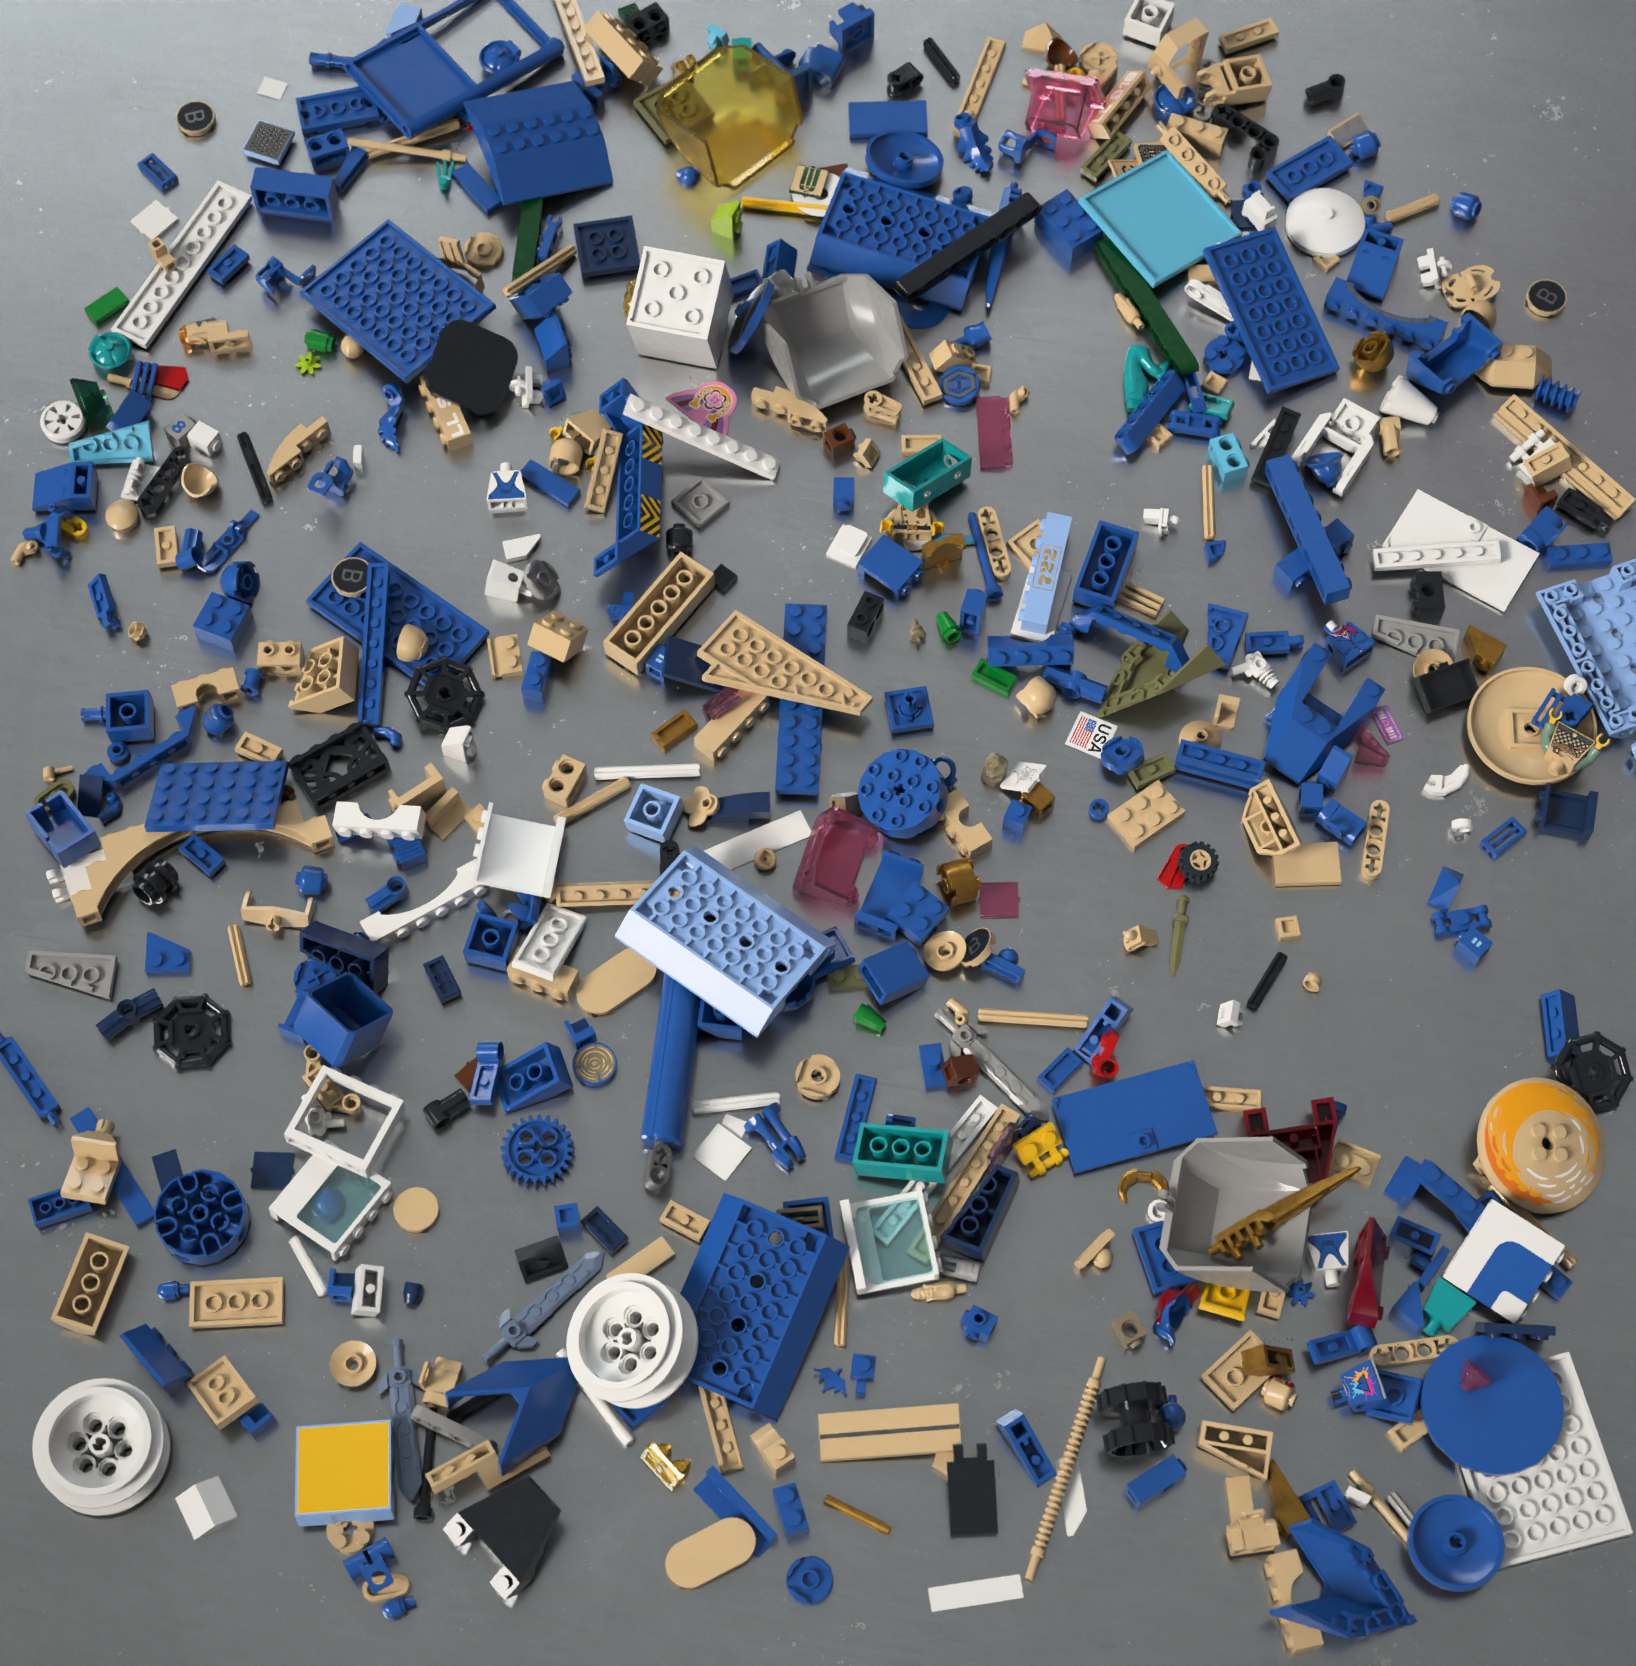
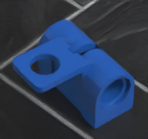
M1546 506L1515 541L1539 553L1544 546H1549L1559 536L1568 523L1566 522L1563 525L1561 518Z
M1333 798L1328 801L1316 818V822L1321 824L1323 828L1350 846L1358 840L1367 828L1366 821Z
M386 1537L343 1560L344 1566L355 1585L366 1579L373 1593L383 1590L394 1582L387 1567L398 1562V1559ZM378 1571L384 1572L386 1576L385 1581L382 1584H374L372 1582V1575Z

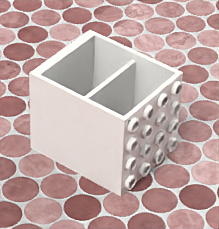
M644 246L626 323L638 354L717 369L734 295L725 261Z

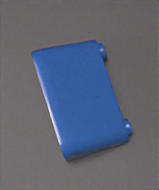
M1468 312L1461 317L1463 322L1461 327L1458 329L1456 327L1453 328L1451 336L1426 354L1423 351L1421 353L1415 351L1409 355L1406 377L1412 382L1442 395L1451 394L1458 385L1491 361H1496L1502 354L1503 342Z

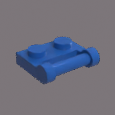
M1335 1480L1298 1497L1309 1516L1322 1523L1310 1502L1316 1498L1331 1526L1330 1528L1338 1532L1357 1524Z

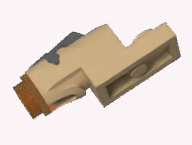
M212 317L183 325L182 328L178 329L181 344L205 345L209 343L212 353L252 347L248 329H238L230 332L227 320H216Z

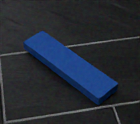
M855 1074L835 1153L836 1160L853 1162L860 1123H867L877 1085V1078Z

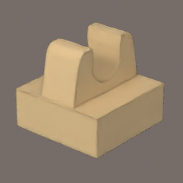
M865 438L864 442L858 445L859 450L853 456L858 462L863 463L865 467L872 468L881 451L872 439Z

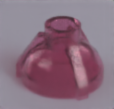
M1468 1358L1463 1362L1460 1377L1462 1381L1459 1385L1466 1392L1470 1393L1472 1390L1484 1389L1493 1383V1380Z

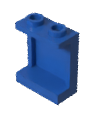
M884 534L858 563V574L864 578L869 574L892 590L894 598L897 600L902 595L905 596L911 589V584L915 580L918 581L924 573L923 561Z

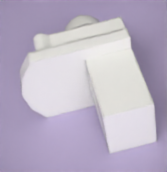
M1167 508L1144 509V524L1158 525L1160 537H1163V534H1169V524L1177 525L1180 522V518L1177 515L1170 516L1169 509Z

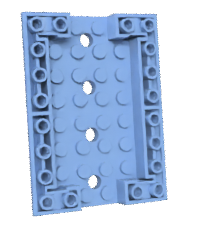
M1636 559L1613 566L1609 575L1579 585L1573 579L1536 592V596L1576 673L1586 680V692L1594 704L1593 706L1608 735L1621 739L1636 735V674L1630 670V667H1636ZM1593 597H1601L1604 603H1596ZM1617 631L1622 635V638H1614L1611 633Z
M697 846L685 849L629 910L615 935L617 940L757 1038L784 1008L786 997L805 975L811 976L837 946V943ZM676 890L681 895L674 898L669 895V892ZM712 915L716 920L714 922H707L704 917ZM741 940H749L752 945L743 947L739 942ZM777 965H784L787 967V971L779 972L775 967Z

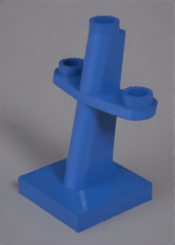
M758 42L753 45L752 51L754 56L761 64L751 67L748 71V77L751 81H757L768 71L775 78L776 105L780 110L784 108V102L790 99L793 103L800 100V94L806 90L809 94L813 93L812 66L808 62L789 71L784 64L791 63L795 59L796 53L793 50L785 49L782 53L774 56L762 43Z

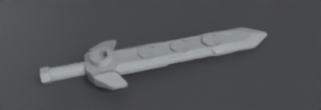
M942 1008L934 1014L937 1019L953 1032L950 1041L952 1057L960 1056L961 1051L965 1055L973 1054L979 1068L1025 1113H1031L1038 1120L1049 1121L1046 1102L978 1037L989 1033L983 1025L969 1023V1025L965 1024L959 1027Z

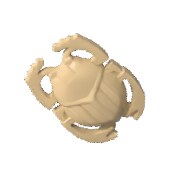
M1476 265L1460 272V277L1458 273L1447 277L1442 281L1441 286L1443 293H1446L1447 288L1454 294L1453 300L1449 297L1447 298L1449 304L1454 308H1463L1472 303V299L1474 301L1488 300L1495 296L1500 289V281L1492 280L1491 276L1494 273L1492 268L1485 265ZM1452 280H1456L1455 283L1451 287H1449V282H1451ZM1493 287V290L1487 296H1485L1489 292L1490 288ZM1456 299H1459V300L1462 299V300H1466V301H1465V302H1458Z

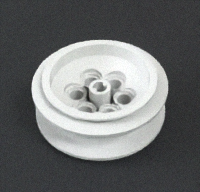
M638 1273L613 1276L602 1281L589 1291L573 1314L567 1335V1356L571 1370L581 1386L598 1398L624 1408L638 1409L650 1407L671 1396L690 1373L698 1349L697 1321L686 1299L668 1285ZM659 1327L658 1333L655 1335V1331ZM656 1351V1356L652 1359L653 1353Z
M100 1378L87 1380L63 1391L43 1412L36 1426L33 1438L32 1452L34 1465L38 1476L46 1488L67 1507L88 1515L103 1516L117 1514L139 1504L151 1494L161 1481L170 1457V1434L161 1412L150 1398L137 1387L116 1379ZM102 1423L100 1431L92 1432L96 1424ZM124 1426L125 1432L122 1435L116 1436V1430ZM85 1441V1448L81 1451H76L77 1445ZM132 1448L130 1456L122 1457L125 1449ZM88 1463H93L91 1471L83 1473L84 1466ZM115 1466V1473L111 1476H106L107 1469Z

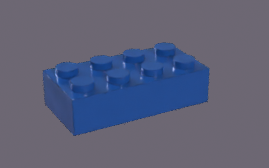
M62 1188L28 1199L37 1229L93 1211L92 1204L87 1201L62 1198L60 1193Z

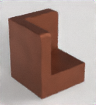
M1532 483L1527 485L1524 496L1536 514L1541 512L1546 506L1549 508L1553 507L1559 496L1555 489L1547 492L1543 485L1534 487Z

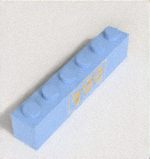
M1048 512L1046 519L1041 521L1039 531H1042L1043 534L1042 537L1037 538L1035 549H1039L1038 555H1033L1031 567L1035 568L1033 573L1029 572L1027 585H1030L1029 591L1025 590L1022 603H1026L1025 609L1020 610L1018 621L1022 622L1020 630L1046 634L1072 517Z

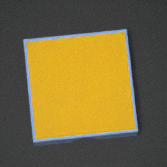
M391 1419L296 1426L295 1518L299 1527L330 1525L343 1521L370 1522L395 1520V1488L392 1480V1470L395 1462L394 1427Z

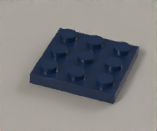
M632 215L573 224L582 278L639 270L640 257Z

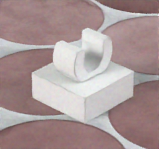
M1231 1000L1220 1004L1217 1025L1223 1028L1230 1025L1234 1027L1243 1025V1022L1238 1020V1016L1245 1013L1244 1010L1240 1009L1241 1003Z

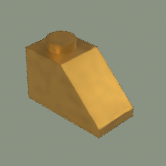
M1471 625L1468 626L1464 635L1472 663L1480 670L1492 673L1504 654L1507 644Z
M1262 1344L1241 1351L1242 1366L1246 1375L1262 1377L1295 1373L1292 1349Z

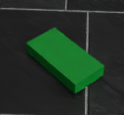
M115 287L85 307L84 310L98 325L130 302L118 287Z
M983 658L980 659L971 674V678L1006 696H1009L1018 681V676L999 666L989 667L988 661Z

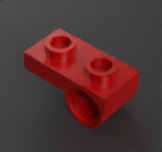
M1109 1028L1107 1034L1103 1033L1099 1042V1046H1101L1099 1053H1095L1091 1061L1094 1074L1100 1077L1111 1078L1119 1071V1065L1116 1057L1113 1055V1051L1120 1036L1118 1031ZM1104 1062H1113V1066L1111 1068H1102Z

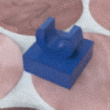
M559 378L553 381L547 379L542 382L544 386L541 387L548 406L567 397Z

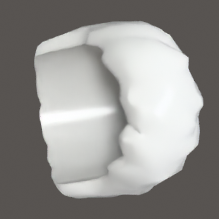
M786 270L776 271L768 277L769 280L775 282L770 301L797 291L794 278Z

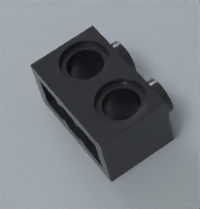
M657 2L624 19V27L632 30L636 34L637 41H641L644 44L670 29L669 17Z
M864 591L847 624L848 637L867 644L884 611V598Z

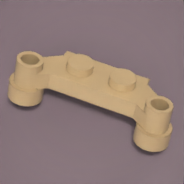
M308 1045L303 1052L307 1062L306 1073L302 1076V1079L310 1088L322 1068V1056L313 1047ZM326 1080L317 1099L327 1112L333 1110L348 1113L351 1116L358 1115L361 1111L359 1097L356 1094L345 1096L335 1082Z

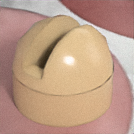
M1311 972L1303 980V985L1306 989L1316 992L1322 985V977L1316 972Z

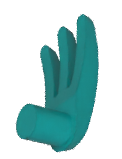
M436 161L438 184L441 190L449 188L454 161L450 164L448 176H446L447 161H443V176H441L439 161Z

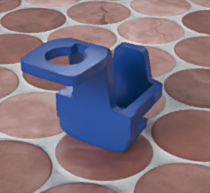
M1007 129L1000 139L998 149L1012 156L1014 162L1021 164L1026 158V152L1036 142L1041 147L1054 150L1057 135L1040 129L1035 130L1027 137ZM1040 136H1048L1051 139V143L1044 142ZM1009 138L1016 140L1014 148L1006 145Z
M272 256L265 266L257 272L256 281L273 296L275 290L272 286L284 276L295 285L302 286L316 274V266L314 264L311 265L299 278L284 268L283 263L276 257Z
M337 456L335 461L330 460L326 464L323 472L320 471L312 476L307 487L310 491L320 495H326L329 491L343 496L349 488L347 484L352 478L354 471L346 459ZM333 466L338 469L335 477L328 474ZM316 481L318 482L321 488L315 487Z

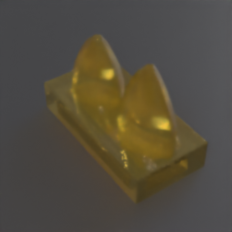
M652 1441L645 1447L640 1458L672 1492L686 1476L691 1461L690 1459H678L671 1462L669 1458L672 1446L669 1444L656 1445Z

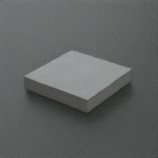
M700 476L671 500V505L697 529L701 530L730 505V502Z

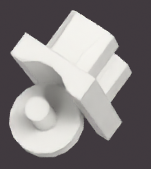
M1433 248L1427 249L1428 255L1417 259L1420 271L1431 270L1430 272L1420 274L1423 287L1434 285L1437 290L1442 288L1439 273L1443 277L1447 276V272L1452 269V262L1445 260L1443 256L1439 257L1437 262Z
M526 366L525 373L521 377L515 376V380L510 382L509 389L515 392L516 396H521L522 408L528 409L530 404L541 403L543 393L540 390H533V387L541 386L542 374L532 372V367Z

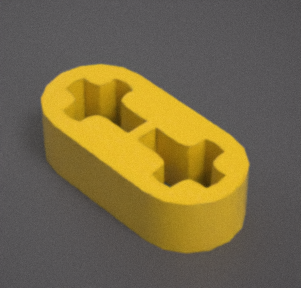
M74 515L72 519L66 518L68 523L62 521L61 532L71 538L83 540L88 536L89 529L87 524L79 517ZM74 527H76L77 529H80L82 527V531L77 530L75 532Z

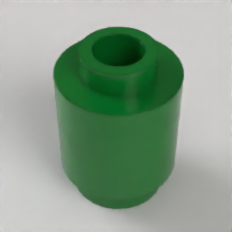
M316 329L306 332L304 343L307 344L308 349L327 353V351L332 352L336 337L332 336L331 333Z

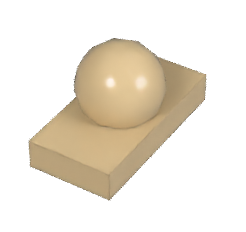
M1112 62L1104 72L1098 68L1088 72L1086 79L1087 83L1091 86L1089 100L1094 103L1097 102L1115 81L1118 73L1117 64Z
M1111 1229L1103 1231L1074 1261V1265L1080 1270L1092 1260L1093 1264L1098 1268L1109 1267L1113 1262V1252L1105 1245L1115 1233Z

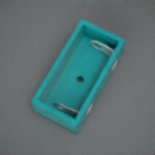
M941 438L884 472L883 492L913 512L969 478L972 457L944 438Z

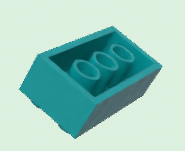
M860 1123L852 1164L856 1174L859 1176L946 1184L953 1140L949 1130Z

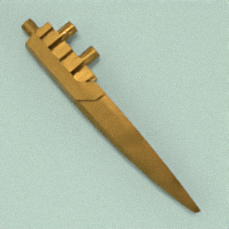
M1356 1166L1304 1187L1262 1210H1257L1214 1236L1217 1243L1207 1248L1210 1255L1214 1256L1222 1251L1226 1259L1231 1257L1230 1254H1232L1235 1261L1240 1262L1244 1259V1256L1239 1248L1249 1247L1248 1243L1252 1242L1256 1250L1262 1249L1264 1244L1260 1239L1261 1235L1266 1237L1269 1235L1267 1233L1268 1230L1281 1226L1280 1224L1318 1202L1349 1180L1362 1168Z

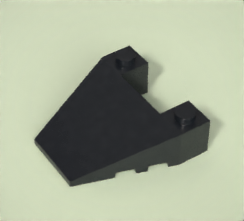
M527 1476L457 1512L443 1530L458 1547L472 1542L478 1535L504 1565L490 1583L506 1600L518 1595L533 1579L536 1572L535 1567L538 1560L542 1558L543 1548L547 1539L552 1534L561 1510L533 1478Z

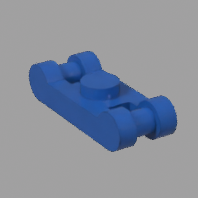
M1179 410L1170 411V423H1168L1167 430L1172 434L1185 433L1204 436L1209 439L1220 436L1219 428L1222 426V418Z
M1487 905L1433 913L1432 919L1433 922H1436L1437 926L1435 928L1436 935L1441 937L1460 934L1463 930L1468 931L1472 926L1478 931L1490 929L1492 922L1487 916L1489 913ZM1479 916L1480 921L1474 922L1473 917ZM1445 921H1449L1450 926L1445 925Z

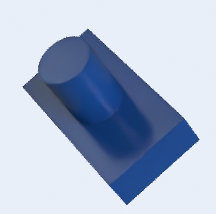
M941 1043L920 1045L919 1053L925 1090L947 1088L948 1086L941 1070V1066L944 1064Z
M1444 1245L1433 1260L1419 1251L1411 1259V1263L1424 1271L1418 1280L1420 1292H1423L1451 1250Z

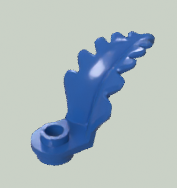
M969 113L956 115L954 127L960 131L957 150L960 153L966 152L963 161L971 160L969 167L973 168L975 166L976 171L989 172L993 168L994 162L991 161L993 157L987 154L992 152V149L985 145L989 141L988 136L979 129L977 121L970 117Z
M388 383L383 386L382 392L391 408L379 420V423H382V425L379 427L378 433L383 432L380 439H385V446L390 445V450L394 449L396 452H399L401 449L397 442L398 437L395 435V425L403 410L405 398L397 384Z

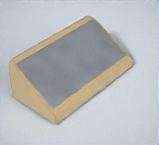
M1357 112L1330 129L1327 136L1330 135L1343 150L1353 144L1352 138L1355 135L1369 129L1361 115Z

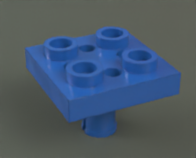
M926 686L884 692L892 734L934 727Z

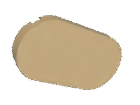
M625 949L581 979L576 989L578 1004L583 1011L591 1015L609 1014L649 987L656 977L657 967L632 949Z
M730 1517L722 1519L676 1543L667 1554L665 1561L666 1572L674 1584L686 1589L698 1588L746 1563L755 1550V1533L752 1527L740 1518Z

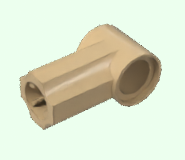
M1399 416L1380 417L1376 426L1377 434L1381 436L1384 455L1396 457L1402 453Z

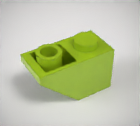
M735 200L718 206L711 219V232L732 240L737 233L741 232L743 222H741L743 211L741 210L740 201Z

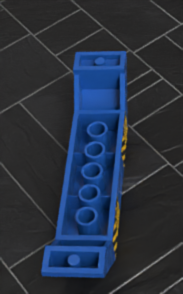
M622 378L600 395L599 413L605 416L614 431L624 434L618 455L616 543L594 557L593 576L595 577L603 575L658 540L661 535L663 432L623 415L629 395L633 394L639 397L625 378Z

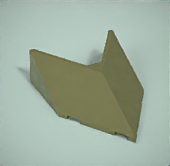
M1170 609L1152 625L1179 637L1182 645L1189 632L1188 628ZM1137 640L1123 653L1121 668L1119 671H1115L1104 697V707L1099 709L1096 717H1104L1167 692L1226 664L1206 643L1186 664L1174 673L1169 668L1164 667L1169 652L1161 651L1156 646Z

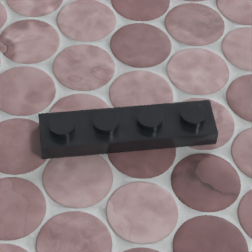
M1282 406L1251 477L1252 481L1270 488L1271 485L1265 474L1266 461L1284 456L1300 419V413Z

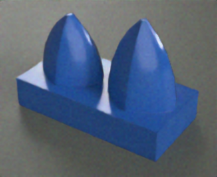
M515 891L521 902H511L507 906L513 915L518 918L519 927L525 930L538 922L541 896Z

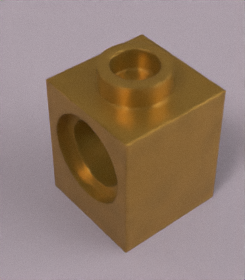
M1037 782L1030 793L1021 792L1020 802L1031 806L1032 814L1040 819L1054 806L1055 796L1040 782Z

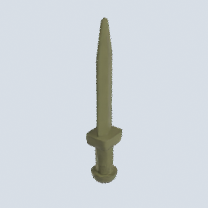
M1181 895L1177 898V902H1179L1178 911L1172 920L1175 924L1170 952L1171 976H1175L1181 961L1185 925L1189 922L1186 910L1190 900L1186 895Z

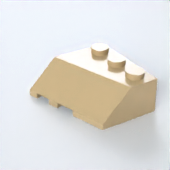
M344 636L311 648L301 670L304 673L302 680L296 684L294 689L297 693L294 700H290L288 707L294 710L322 713L355 701L359 649Z

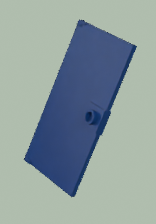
M1194 1060L1051 1098L1075 1174L1189 1143L1197 1138L1218 1135Z

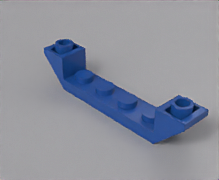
M1103 604L1077 613L1069 622L1077 631L1088 633L1094 627L1096 621H1098L1099 624L1112 627L1121 634H1128L1137 638L1140 642L1149 643L1161 651H1167L1169 654L1164 667L1169 668L1174 673L1190 660L1179 637Z
M192 705L189 708H184L175 716L181 731L174 732L167 740L155 744L148 752L136 756L129 764L117 768L113 774L110 775L103 764L100 763L90 767L83 775L103 777L102 788L121 790L192 745L199 720L195 707Z

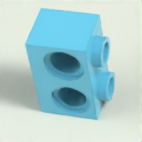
M1234 433L1210 439L1208 451L1222 482L1226 483L1246 477L1247 470L1250 467L1247 456L1243 455L1241 442L1235 438Z

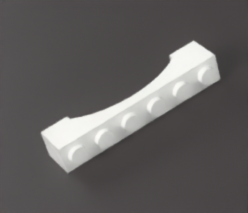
M470 861L456 869L457 876L445 891L427 904L399 914L381 915L378 911L360 921V925L368 940L389 946L397 938H404L409 935L410 931L426 926L432 919L445 916L454 907H461L469 899L485 894L490 886L472 883L474 874L470 873L472 863Z

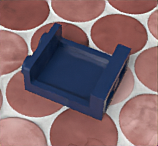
M1546 783L1544 789L1539 790L1537 802L1541 803L1540 809L1537 808L1535 814V821L1538 822L1537 830L1589 840L1594 831L1599 792L1589 791L1587 796L1550 789L1551 784Z

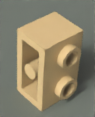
M268 640L258 643L257 667L264 674H303L301 670L303 668L304 650L301 642L295 640H288L286 642Z

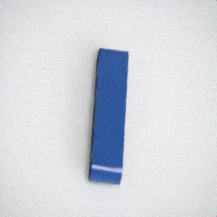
M1169 370L1159 378L1115 434V440L1126 454L1135 452L1185 390L1186 385L1175 370Z

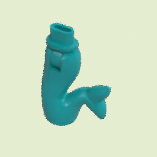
M1143 345L1130 346L1125 359V403H1127V410L1131 412L1136 409L1149 392L1148 380L1142 369L1159 380L1169 370L1170 366L1169 361L1156 365L1152 360L1150 349Z

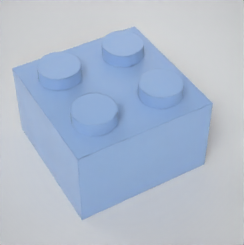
M641 783L626 814L624 823L628 831L663 843L670 839L683 811L684 804L681 797Z

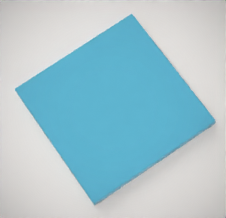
M1168 149L1080 197L1078 200L1082 208L1152 288L1205 259L1202 252L1205 248L1239 238L1243 234Z

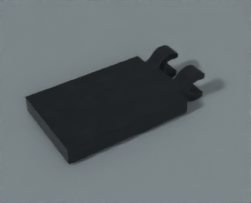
M976 1443L977 1457L963 1458L962 1444L953 1445V1462H946L950 1535L998 1533L994 1460H987L986 1443Z

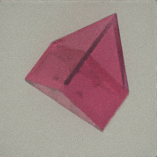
M1361 725L1356 736L1354 763L1378 767L1387 766L1390 759L1389 753L1366 727Z

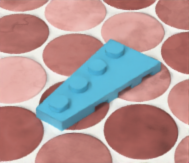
M149 421L71 442L68 445L71 462L93 461L94 464L132 463L137 457L144 459V462H154L155 459Z

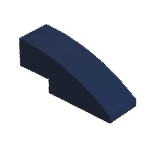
M753 792L718 798L720 803L719 811L715 815H709L705 822L742 823L749 822V819H770V792Z

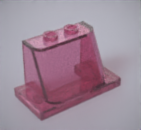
M1026 67L1024 75L1031 91L1025 119L1027 131L1034 132L1035 130L1044 129L1056 134L1058 137L1081 139L1094 109H1104L1106 105L1098 78Z

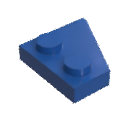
M147 932L146 975L191 974L192 953L190 949Z

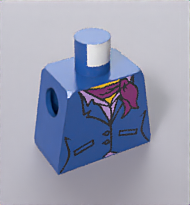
M1331 620L1324 626V630L1329 634L1325 641V649L1332 653L1331 658L1341 673L1373 652L1375 640L1352 622H1347L1339 627L1334 620Z

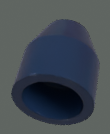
M405 1282L403 1291L404 1303L416 1305L421 1298L423 1285Z

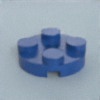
M1221 335L1217 339L1210 341L1205 347L1204 364L1209 371L1223 376V374L1233 375L1243 365L1245 350L1237 341ZM1220 354H1226V355H1228V356H1227L1228 359H1227V358L1220 359V356H1221Z
M1122 736L1114 737L1108 740L1102 747L1101 760L1103 765L1107 769L1114 771L1117 775L1125 774L1128 770L1137 767L1145 760L1141 741L1132 736H1129V739H1122Z

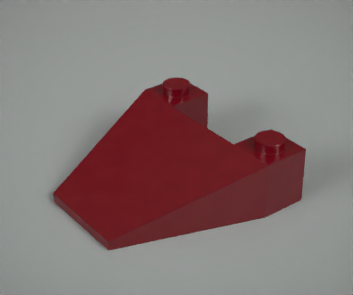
M1334 1097L1311 1100L1310 1104L1314 1123L1269 1130L1266 1107L1243 1111L1247 1137H1275L1305 1158L1309 1166L1305 1169L1309 1184L1329 1177L1337 1125Z
M1374 1217L1368 1218L1360 1230L1355 1243L1353 1263L1359 1264L1357 1282L1349 1301L1347 1323L1375 1329L1377 1321H1381L1383 1317L1384 1307L1380 1306L1384 1260H1388L1390 1247L1386 1246L1387 1237Z

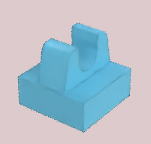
M712 23L707 27L709 36L706 42L709 43L708 46L714 50L720 44L726 47L730 41L727 33Z

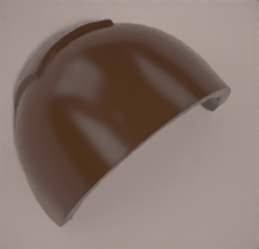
M1055 37L1048 43L1045 60L1053 70H1055L1054 66L1056 64H1064L1066 71L1079 62L1075 51L1064 40Z

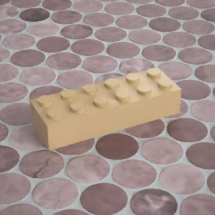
M680 552L603 641L605 654L636 675H639L645 668L646 660L658 643L664 646L666 638L672 636L715 586L714 573Z

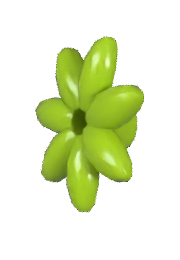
M308 352L306 357L299 355L298 358L301 362L295 364L296 367H302L300 370L301 374H304L308 369L309 373L313 375V368H321V365L316 363L319 361L320 356L312 358L311 352Z

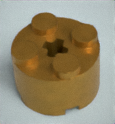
M970 857L943 863L936 868V876H941V881L938 882L939 890L946 904L950 903V907L976 900L978 890L982 888L979 877H975L973 872L974 866Z

